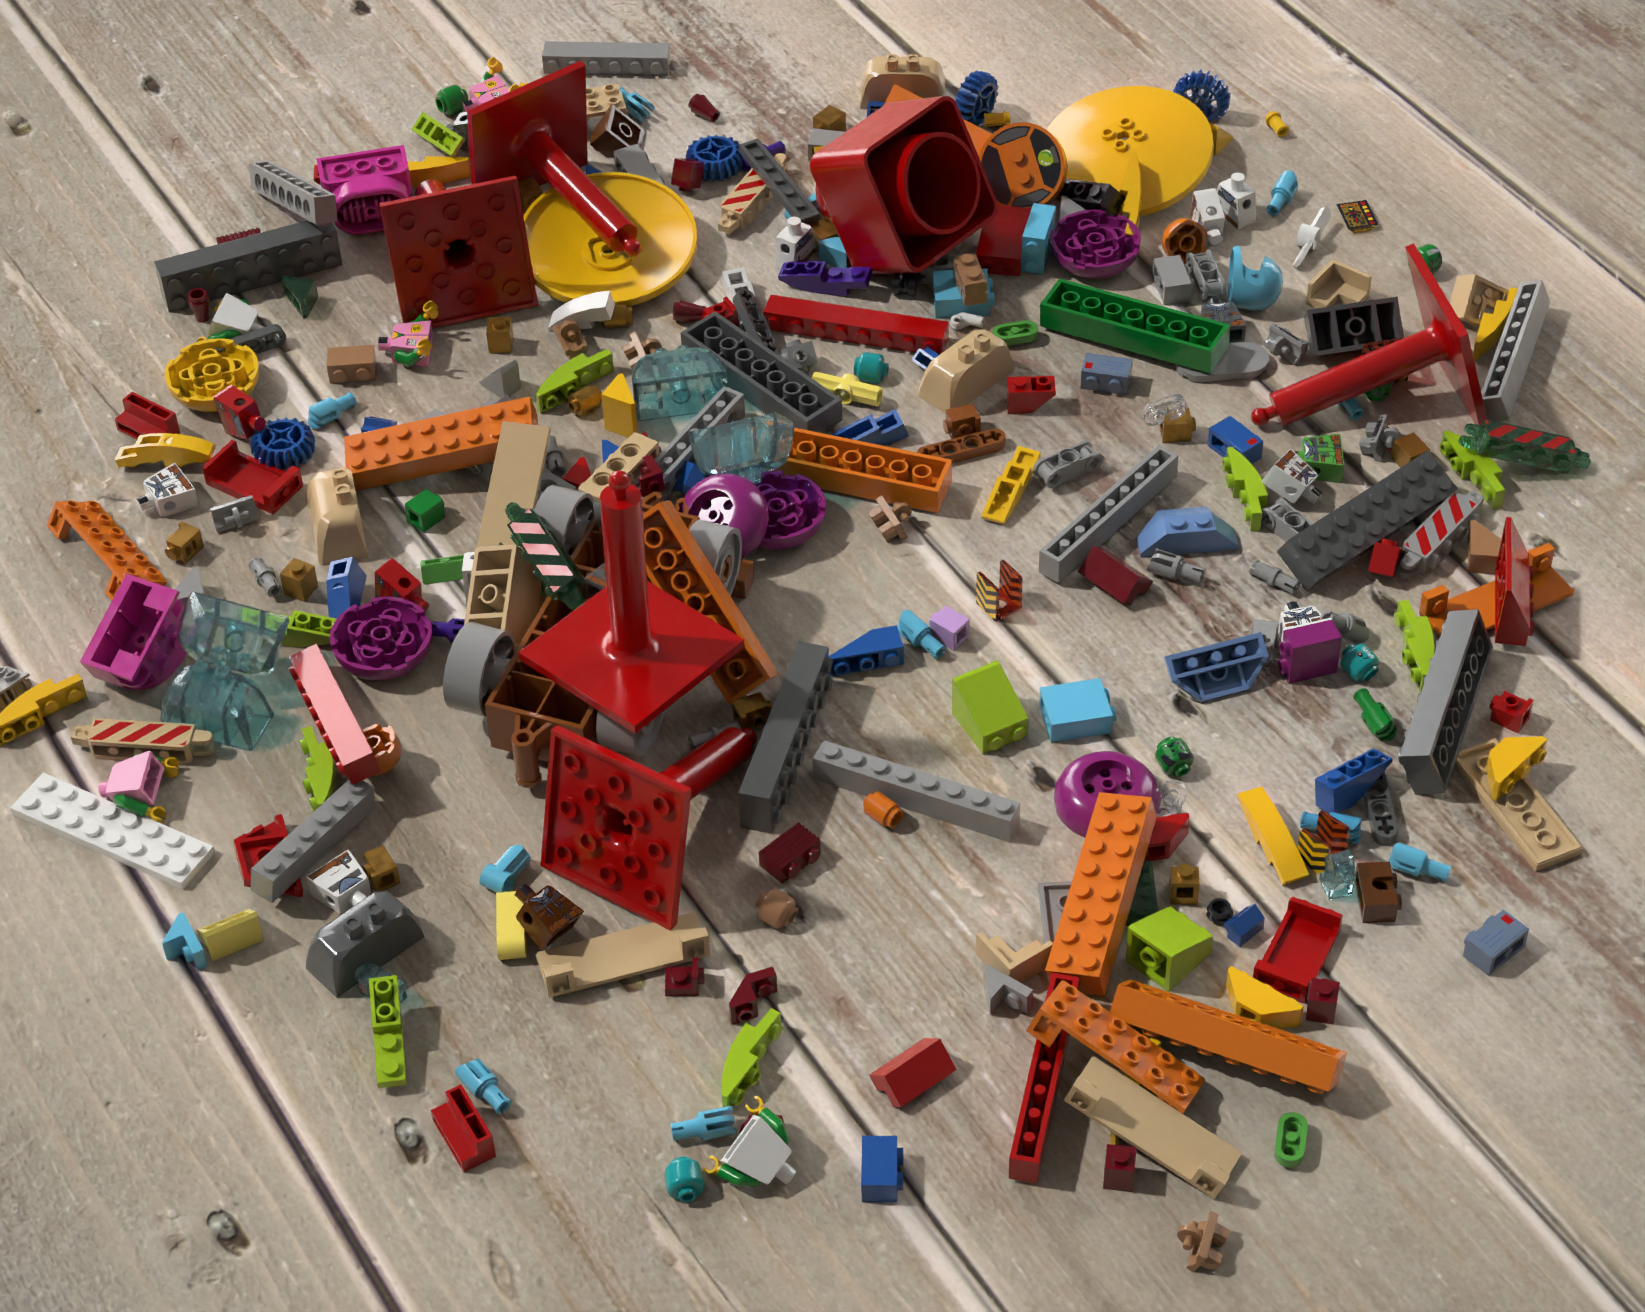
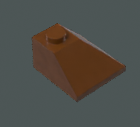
M612 104L593 130L590 145L605 157H614L615 150L638 144L641 148L645 129Z

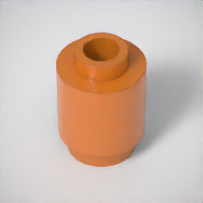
M880 791L870 793L863 802L864 813L884 827H896L903 817V810L900 809V805Z

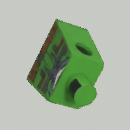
M1331 434L1303 438L1301 451L1294 452L1318 474L1315 480L1342 483L1344 459L1341 435Z

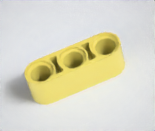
M516 891L496 893L498 960L527 958L526 931L516 919V915L523 906V903L514 896Z

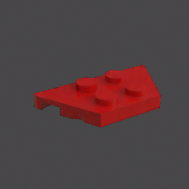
M282 814L274 816V821L265 827L260 824L253 828L251 832L234 839V850L245 887L251 888V868L288 836ZM299 878L283 894L303 897L301 879Z

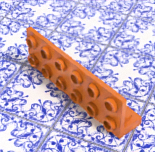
M67 500L66 502L55 501L47 527L57 539H67L71 527H73L113 572L105 592L111 601L126 574L162 586L166 585L167 580L160 571L153 566L148 558L137 548L136 544L113 521L112 517L103 510L99 503L91 500L87 502H75L72 500Z
M1550 543L1528 551L1529 566L1534 568L1532 581H1529V584H1534L1533 598L1530 599V602H1534V611L1569 598L1574 594V590L1551 567L1555 548ZM1495 581L1448 599L1449 590L1444 584L1422 593L1419 615L1427 616L1432 630L1439 637L1442 633V624L1446 621L1449 611L1479 609L1486 630L1495 628Z
M1064 980L1058 984L1044 1002L1026 1030L1050 1048L1063 1029L1158 1095L1159 1099L1182 1114L1205 1081V1078L1194 1069L1189 1068L1171 1053L1163 1050L1149 1040L1148 1037L1140 1034L1122 1019L1114 1016L1099 1003L1091 1000L1078 991L1076 987Z

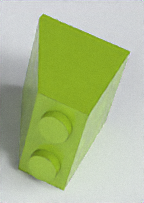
M998 660L952 678V715L982 754L997 750L1004 745L1019 741L1028 736L1029 718Z
M1169 906L1128 927L1126 963L1169 992L1211 954L1213 935L1206 928L1200 927L1188 919L1184 913L1178 912Z

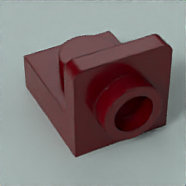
M650 454L642 457L643 468L640 469L642 476L638 478L642 497L653 492L665 490L663 472L653 456Z
M698 957L692 958V967H666L665 996H699V984L705 983L704 967H699Z

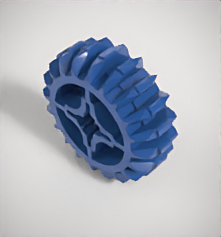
M1201 69L1198 73L1194 70L1189 74L1185 73L1177 81L1173 90L1174 93L1194 103L1203 112L1209 123L1212 120L1218 122L1226 114L1230 106L1231 93L1228 92L1229 86L1224 85V79L1218 80V74L1215 76L1210 75V70L1206 74ZM1191 89L1192 92L1187 94V91ZM1216 100L1217 103L1212 105V101Z
M976 70L971 72L969 77H965V81L961 83V87L957 90L958 94L955 97V102L964 120L979 126L980 123L984 122V113H991L994 109V105L997 102L996 97L999 94L997 92L999 85H997V80L994 76L987 72Z
M717 134L715 136L707 135L706 138L700 137L699 141L694 140L693 144L688 145V150L686 151V158L705 162L702 175L705 182L707 180H712L713 182L720 180L722 182L725 178L730 179L731 176H737V172L742 170L743 156L739 153V142L734 141L733 137L726 138L725 135L717 136Z
M277 417L276 421L268 420V424L265 425L263 430H254V435L251 436V453L254 459H258L260 464L265 462L267 467L273 466L280 470H288L293 465L298 468L299 464L304 465L307 459H312V453L315 452V437L310 426L305 425L304 421L298 422L297 418L289 420L288 417L284 420H279Z

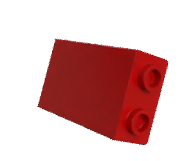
M998 205L994 219L981 229L976 257L981 269H987L988 274L1020 276L1022 236L1031 208Z
M231 440L202 467L206 485L237 499L252 495L255 507L272 515L303 487L299 468L292 465L285 472L273 466L267 467L265 462L260 464L258 459L240 452L237 442Z
M1290 897L1287 912L1262 960L1258 959L1254 966L1253 978L1263 984L1270 985L1281 994L1305 1004L1309 996L1311 977L1318 978L1341 932L1343 915L1332 909H1326L1309 903L1306 900Z

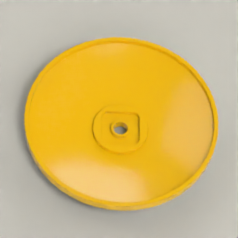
M1150 86L1116 87L1084 97L1061 112L1047 128L1059 140L1065 151L1068 164L1066 179L1106 183L1120 192L1132 150L1137 151L1142 181L1141 216L1168 208L1192 192L1205 177L1211 165L1214 152L1211 126L1203 112L1190 100L1177 93ZM1124 200V202H1123V204H1122V206H1121V208H1120V210H1119V212H1118V214H1120V215H1122V209H1123L1125 200Z
M601 172L587 174V176L637 227L636 240L641 244V251L637 256L631 257L624 250L620 252L612 251L609 254L603 253L611 249L553 187L540 195L524 214L535 285L548 295L565 303L584 295L604 291L611 292L615 305L626 304L627 306H632L648 301L674 286L688 271L696 254V223L687 204L667 186L635 174Z

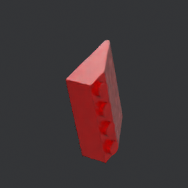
M1506 517L1495 566V643L1526 646L1528 636H1533L1534 621H1530L1534 612V602H1530V599L1533 598L1534 584H1529V581H1532L1534 568L1529 566V554L1511 517Z

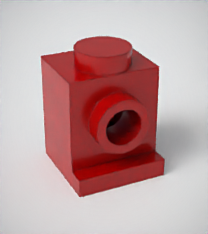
M724 297L721 303L703 309L701 320L716 311L739 327L738 312L728 297Z
M1504 691L1501 696L1495 695L1489 706V709L1492 710L1490 721L1519 734L1531 717L1534 700L1529 698L1526 701L1507 691Z

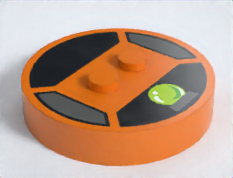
M1017 122L998 129L987 139L979 154L997 204L1001 206L1032 209L1033 203L1049 205L1060 194L1067 178V157L1061 143L1048 130L1033 123Z

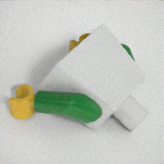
M226 293L223 300L218 302V307H214L215 316L211 322L208 339H231L264 326L255 323L258 315L257 309L251 307L246 300L237 299ZM201 336L198 338L197 342L208 339L204 336Z
M754 1096L755 1101L759 1103V1107L751 1109L746 1104V1109L752 1116L750 1121L721 1161L714 1156L708 1157L715 1161L714 1169L708 1170L703 1167V1170L710 1175H718L719 1178L735 1186L756 1187L761 1182L768 1185L774 1176L784 1184H788L794 1177L796 1170L785 1162L792 1152L788 1147L790 1139L785 1125L769 1108H765L760 1097Z

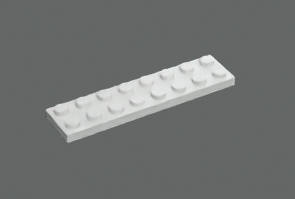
M42 773L10 807L12 815L182 890L215 853L214 847L210 844L145 816L141 817L118 808L113 802L46 773Z

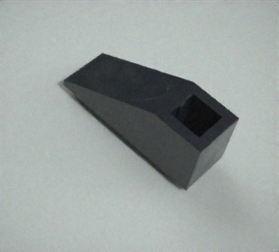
M1066 179L1064 187L1056 199L1061 201V196H1066L1085 210H1106V214L1117 216L1126 197L1110 184Z

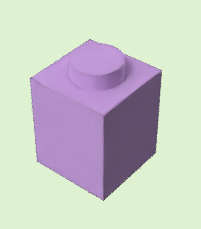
M945 606L931 616L929 621L932 629L931 635L942 645L954 651L969 638L970 619Z

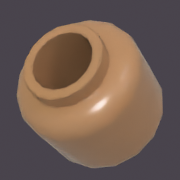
M775 888L768 893H761L755 904L758 907V918L775 929H781L784 926L789 927L798 912L795 899Z

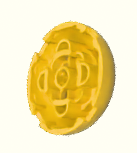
M208 339L188 345L180 350V355L174 360L170 359L165 369V381L171 395L185 407L202 412L218 411L213 396L230 385H233L249 396L259 378V363L253 350L246 345L243 347L237 345L234 340ZM211 348H226V349H225V352L223 351V352H220V353L218 354V352H217L215 349H211Z

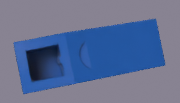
M353 557L331 561L326 584L328 614L331 618L337 619L345 610L355 604L357 607L360 606L367 575Z
M897 625L872 629L831 654L829 658H832V668L829 675L838 676L903 665L904 646Z
M1373 748L1315 778L1316 806L1329 814L1330 812L1341 813L1353 807L1393 762V758Z

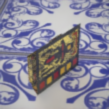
M1367 200L1336 204L1347 228L1351 232L1370 231L1378 225Z

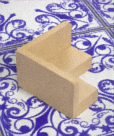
M1332 259L1308 283L1306 304L1314 308L1333 306L1337 301L1344 304L1366 301L1370 295L1372 277L1369 274Z
M1476 274L1457 276L1450 304L1460 320L1473 326H1480L1485 307L1494 311L1496 301H1506L1509 290Z
M982 932L976 935V955L985 965L992 966L1020 983L1045 970L1053 945L1051 941L1042 945L1038 940H1035L1014 952L999 935L990 940Z

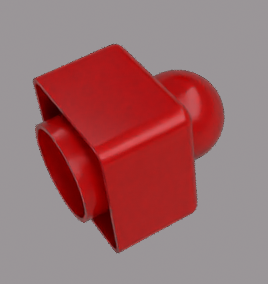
M949 96L889 102L817 151L810 160V171L816 183L815 193L820 211L827 221L835 226L852 267H870L873 274L921 272L993 220L997 213L998 204L958 105Z

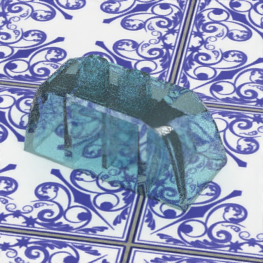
M681 345L676 350L667 351L665 348L656 349L655 353L640 358L632 371L633 394L638 422L697 414L723 386L728 387L726 369L720 359L708 349L689 348L688 345Z
M775 412L688 432V437L695 461L703 474L707 476L723 473L736 474L742 477L745 476L746 479L754 484L761 483L762 472L778 469L786 463L792 447L794 422Z
M192 592L189 595L176 637L183 650L196 660L245 674L264 676L275 669L288 628L289 618L280 614Z
M197 660L193 665L180 668L166 689L162 700L160 722L195 724L196 730L212 732L213 743L252 751L274 717V713L264 693L253 680L232 672L230 666L221 665L216 669L209 667L207 661Z

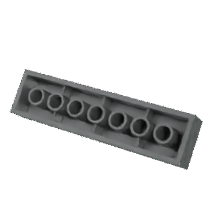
M307 220L154 261L162 297L168 312L190 307L187 302L188 293L195 288L204 289L210 296L209 301L223 298L226 293L234 295L343 265L337 230L333 222H330L329 226L318 227Z
M716 311L681 332L683 355L731 389L743 393L745 399L780 424L824 433L842 421L841 398Z
M1428 450L1290 538L1277 553L1294 576L1301 580V585L1307 592L1374 548L1375 542L1381 543L1382 538L1388 539L1443 503L1458 488Z
M1479 609L1449 611L1446 621L1442 624V633L1440 639L1436 642L1434 656L1430 659L1428 674L1424 677V685L1421 693L1418 694L1415 711L1411 714L1409 729L1405 732L1402 749L1398 752L1399 763L1403 765L1406 772V780L1411 784L1414 794H1441L1446 792L1493 649Z
M800 641L797 644L738 792L741 828L772 834L775 824H779L781 821L782 805L788 803L789 787L796 782L797 766H801L803 763L804 748L810 745L812 727L816 728L818 724V711L824 708L826 702L825 693L830 691L832 687L833 676L829 675L832 668V658H829V647Z

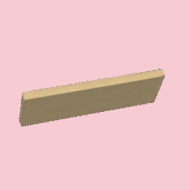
M502 421L476 548L517 544L525 553L527 552L522 544H527L523 533H515L510 524L531 522L550 439V427ZM528 509L531 511V513H524Z
M1496 738L1459 751L1454 768L1535 872L1582 854L1583 847L1527 777L1519 779L1508 794L1504 793L1497 800L1492 799L1486 766L1489 752L1499 743Z

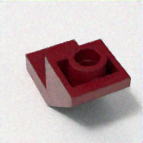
M773 966L746 974L729 1002V1015L732 1025L747 1022L758 1017L757 998L766 997L778 992L777 975Z

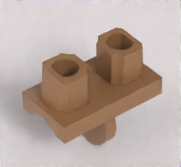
M566 320L561 326H553V331L569 360L582 354L584 351H588V345L575 320Z
M636 331L629 334L632 341L622 346V349L629 360L628 363L635 375L646 369L650 375L655 373L656 370L650 357L657 358L662 351L660 341L648 338L643 344L640 342Z
M881 495L876 499L879 506L868 513L876 526L888 520V522L878 527L886 542L897 535L903 541L908 536L901 527L900 522L906 523L909 521L912 509L908 503L895 502L891 510Z
M1210 1211L1207 1221L1200 1222L1199 1226L1196 1221H1190L1189 1225L1179 1227L1177 1237L1183 1242V1249L1191 1250L1187 1269L1195 1272L1201 1266L1214 1271L1220 1265L1223 1254L1210 1248V1244L1212 1243L1221 1248L1225 1244L1230 1230L1217 1223L1219 1214Z

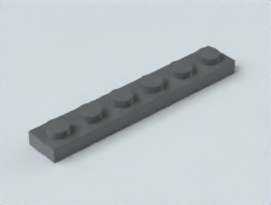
M758 138L739 144V153L791 217H798L802 223L807 225L820 221V213Z

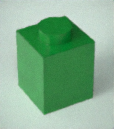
M427 489L405 503L407 521L422 532L427 531L445 518L443 499Z

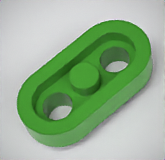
M1028 320L1005 323L995 326L992 334L1004 340L1007 346L1029 343L1037 339L1038 326L1036 323Z
M1285 1113L1278 1122L1274 1156L1276 1161L1284 1167H1296L1304 1159L1308 1123L1305 1117L1299 1113Z

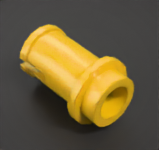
M1003 110V112L984 113L985 127L1011 124L1010 112Z
M1271 111L1266 115L1265 123L1275 131L1278 137H1284L1289 132V128L1281 119L1282 117L1279 112Z

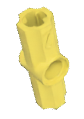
M815 371L812 376L813 380L841 398L843 405L855 401L879 407L881 403L883 388L862 383L855 375L844 374L842 377H837Z

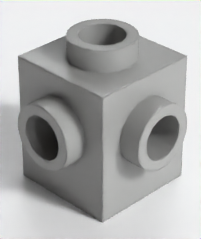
M800 339L787 343L786 348L781 350L782 354H780V357L803 373L808 371L807 367L818 364L813 341L801 343Z

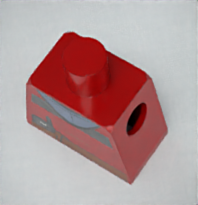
M230 385L213 396L226 434L248 439L254 435V430L261 431L264 429L266 421L261 417L256 401L238 388Z
M391 558L375 571V598H402L417 604L425 612L427 611L429 603L422 599L420 581L395 559Z

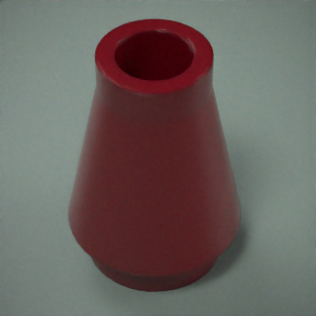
M695 94L690 99L688 107L692 113L704 117L711 122H715L719 118L720 112L705 95Z
M202 288L192 289L187 297V302L195 315L196 321L200 323L209 320L210 296Z
M682 300L674 302L673 320H678V323L701 320L703 309L706 306Z

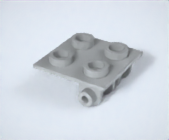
M8 666L0 667V710L6 707L5 704L9 705L11 703L9 697L14 701L29 690L32 686V683L27 678L30 676L29 673Z

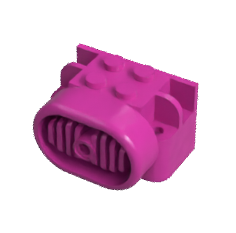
M404 145L316 158L321 188L336 196L337 222L333 223L345 233L358 235L384 231L379 203L412 197L409 166Z
M126 574L80 663L94 678L128 690L149 689L165 682L183 662L191 644L190 630L181 619L184 607L178 599L180 592Z

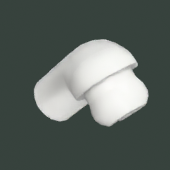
M965 312L953 315L950 319L951 327L956 330L968 326L982 328L984 323L983 316Z

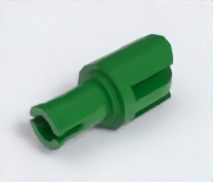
M1366 688L1357 690L1353 695V699L1362 709L1361 718L1370 732L1381 740L1389 741L1396 736L1397 727L1384 704L1376 703Z

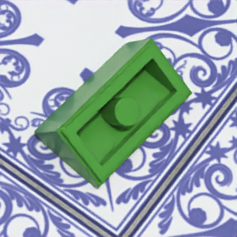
M464 555L421 560L420 566L423 583L432 584L463 579L462 566Z

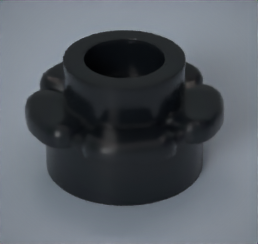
M1214 899L1207 906L1206 910L1208 912L1206 916L1212 922L1224 924L1233 917L1231 904L1225 899Z

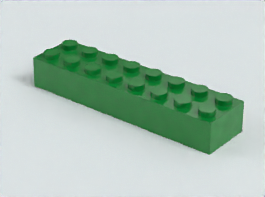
M1060 278L1040 303L1041 327L1210 374L1229 347V324Z

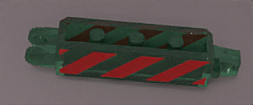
M1485 420L1482 425L1467 424L1464 431L1471 436L1461 435L1458 440L1461 446L1476 450L1477 455L1565 474H1569L1572 468L1588 469L1591 463L1589 453L1575 447L1574 441L1569 437L1492 420Z
M510 502L505 508V512L511 521L507 524L512 532L510 538L518 547H522V556L529 564H533L535 567L533 570L535 576L547 585L545 588L547 594L553 600L559 599L574 611L586 602L582 590L585 588L584 576L546 519L538 515L533 509H524L516 502Z

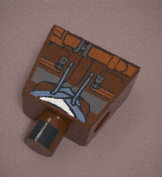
M525 883L514 894L523 903V906L516 915V919L541 950H544L572 929L584 912L579 906L552 886L547 885L535 893Z

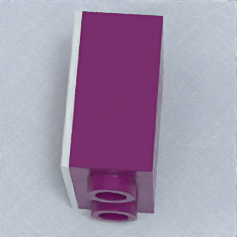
M1332 618L1282 629V638L1279 645L1280 655L1277 664L1280 674H1284L1289 684L1337 673L1342 637Z

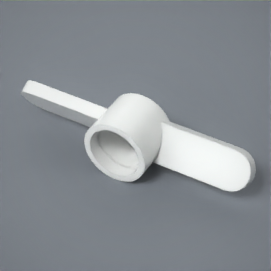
M1328 207L1320 209L1312 225L1303 223L1300 226L1296 245L1302 246L1292 264L1293 267L1297 268L1302 263L1309 249H1316L1320 236L1331 217Z

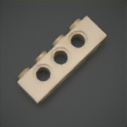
M634 432L628 439L623 441L614 453L609 455L608 459L599 468L595 469L594 473L579 486L578 491L589 493L593 496L595 502H600L601 491L609 486V476L618 470L625 471L629 475L630 484H632L641 474L640 469L643 468L642 457L651 454L655 459L659 455V443Z

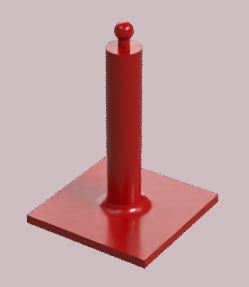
M581 60L467 110L471 185L510 176H516L517 181L533 177L539 186L549 183L612 251L620 252L624 250L631 257L637 256L640 253L641 244L636 240L637 227L581 170V167L588 164L586 65Z
M516 176L447 190L437 180H426L417 186L415 196L379 203L402 323L414 321L421 313H425L423 306L428 301H433L438 306V317L435 319L430 318L432 328L538 306Z
M1414 243L1405 246L1424 330L1270 393L1269 398L1272 406L1253 410L1251 413L1253 424L1264 426L1268 423L1269 419L1277 417L1280 425L1284 427L1439 362L1480 434L1490 432L1489 425L1485 422L1488 420L1469 335Z
M618 470L609 476V486L605 487L600 494L607 586L519 651V660L636 734L745 647L743 638L647 581L641 492L635 485L630 484L629 475L625 471Z
M557 725L551 729L540 866L671 931L678 921L690 800L751 758L752 746L757 741L756 732L747 727L741 730L735 727L726 728L658 773Z

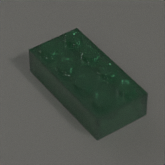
M1144 861L1125 926H1130L1158 912L1152 861Z

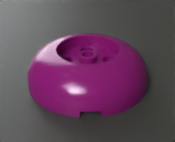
M1083 210L1069 214L1057 222V227L1051 231L1050 245L1054 258L1065 270L1080 277L1101 279L1115 276L1132 265L1139 254L1141 235L1136 225L1120 214L1116 217L1106 214V210ZM1128 223L1133 235L1125 237V229Z
M783 471L764 472L747 478L758 487L768 505V525L765 535L758 546L759 548L768 550L793 548L808 541L820 529L825 518L826 501L822 490L815 482L800 474H796V477L783 475ZM728 504V510H730L733 505Z
M716 474L695 484L684 496L690 515L698 516L700 520L739 529L742 537L741 559L752 550L755 551L758 548L767 529L769 513L764 495H762L753 482L736 474ZM682 504V506L680 507V512H681V513L684 512V505H683V504ZM726 504L733 505L730 510H726Z
M397 597L371 598L370 603L358 607L355 604L336 619L330 632L331 648L338 663L349 673L368 680H390L409 673L425 659L432 643V625L425 615V611L409 600Z
M1100 751L1083 755L1071 762L1062 771L1056 782L1054 790L1056 813L1065 826L1082 837H1086L1099 792L1152 797L1156 816L1159 814L1161 795L1156 778L1142 762L1123 753Z

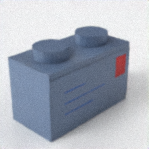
M1086 353L1081 370L1080 389L1127 395L1132 378L1133 359Z
M1502 910L1496 916L1488 917L1481 928L1477 931H1471L1466 936L1463 957L1489 976L1526 946L1529 928L1508 912Z

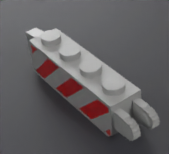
M1470 491L1465 496L1460 493H1452L1403 542L1402 569L1399 571L1400 579L1411 581L1418 574L1424 576L1430 569H1434L1442 556L1448 555L1453 545L1464 538L1469 530L1470 520L1479 521L1480 515L1478 511L1483 505L1484 496L1474 491Z

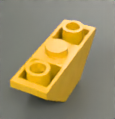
M1505 737L1489 752L1486 773L1492 799L1497 800L1504 793L1508 794L1519 779L1526 778L1535 764L1539 765L1543 762L1547 755V751H1545L1547 739L1545 737Z
M1233 966L1228 968L1226 988L1234 1014L1277 1029L1298 1027L1301 1024L1303 1005L1299 1004L1295 999L1274 990L1270 985L1263 984L1254 979L1245 971H1240Z

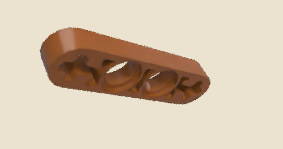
M989 429L926 445L919 448L917 453L951 459L952 463L1001 451L1005 447L1006 436L1000 429ZM976 444L978 447L969 448L967 445ZM954 450L956 452L953 454H947L944 451Z

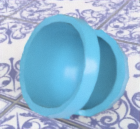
M1240 246L1233 247L1229 263L1228 301L1235 303L1237 308L1250 311L1269 308L1276 302L1282 292L1283 276L1281 269L1272 259L1265 256L1260 270H1251L1242 263Z

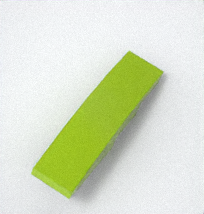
M424 112L421 113L411 129L453 158L465 141L463 137Z

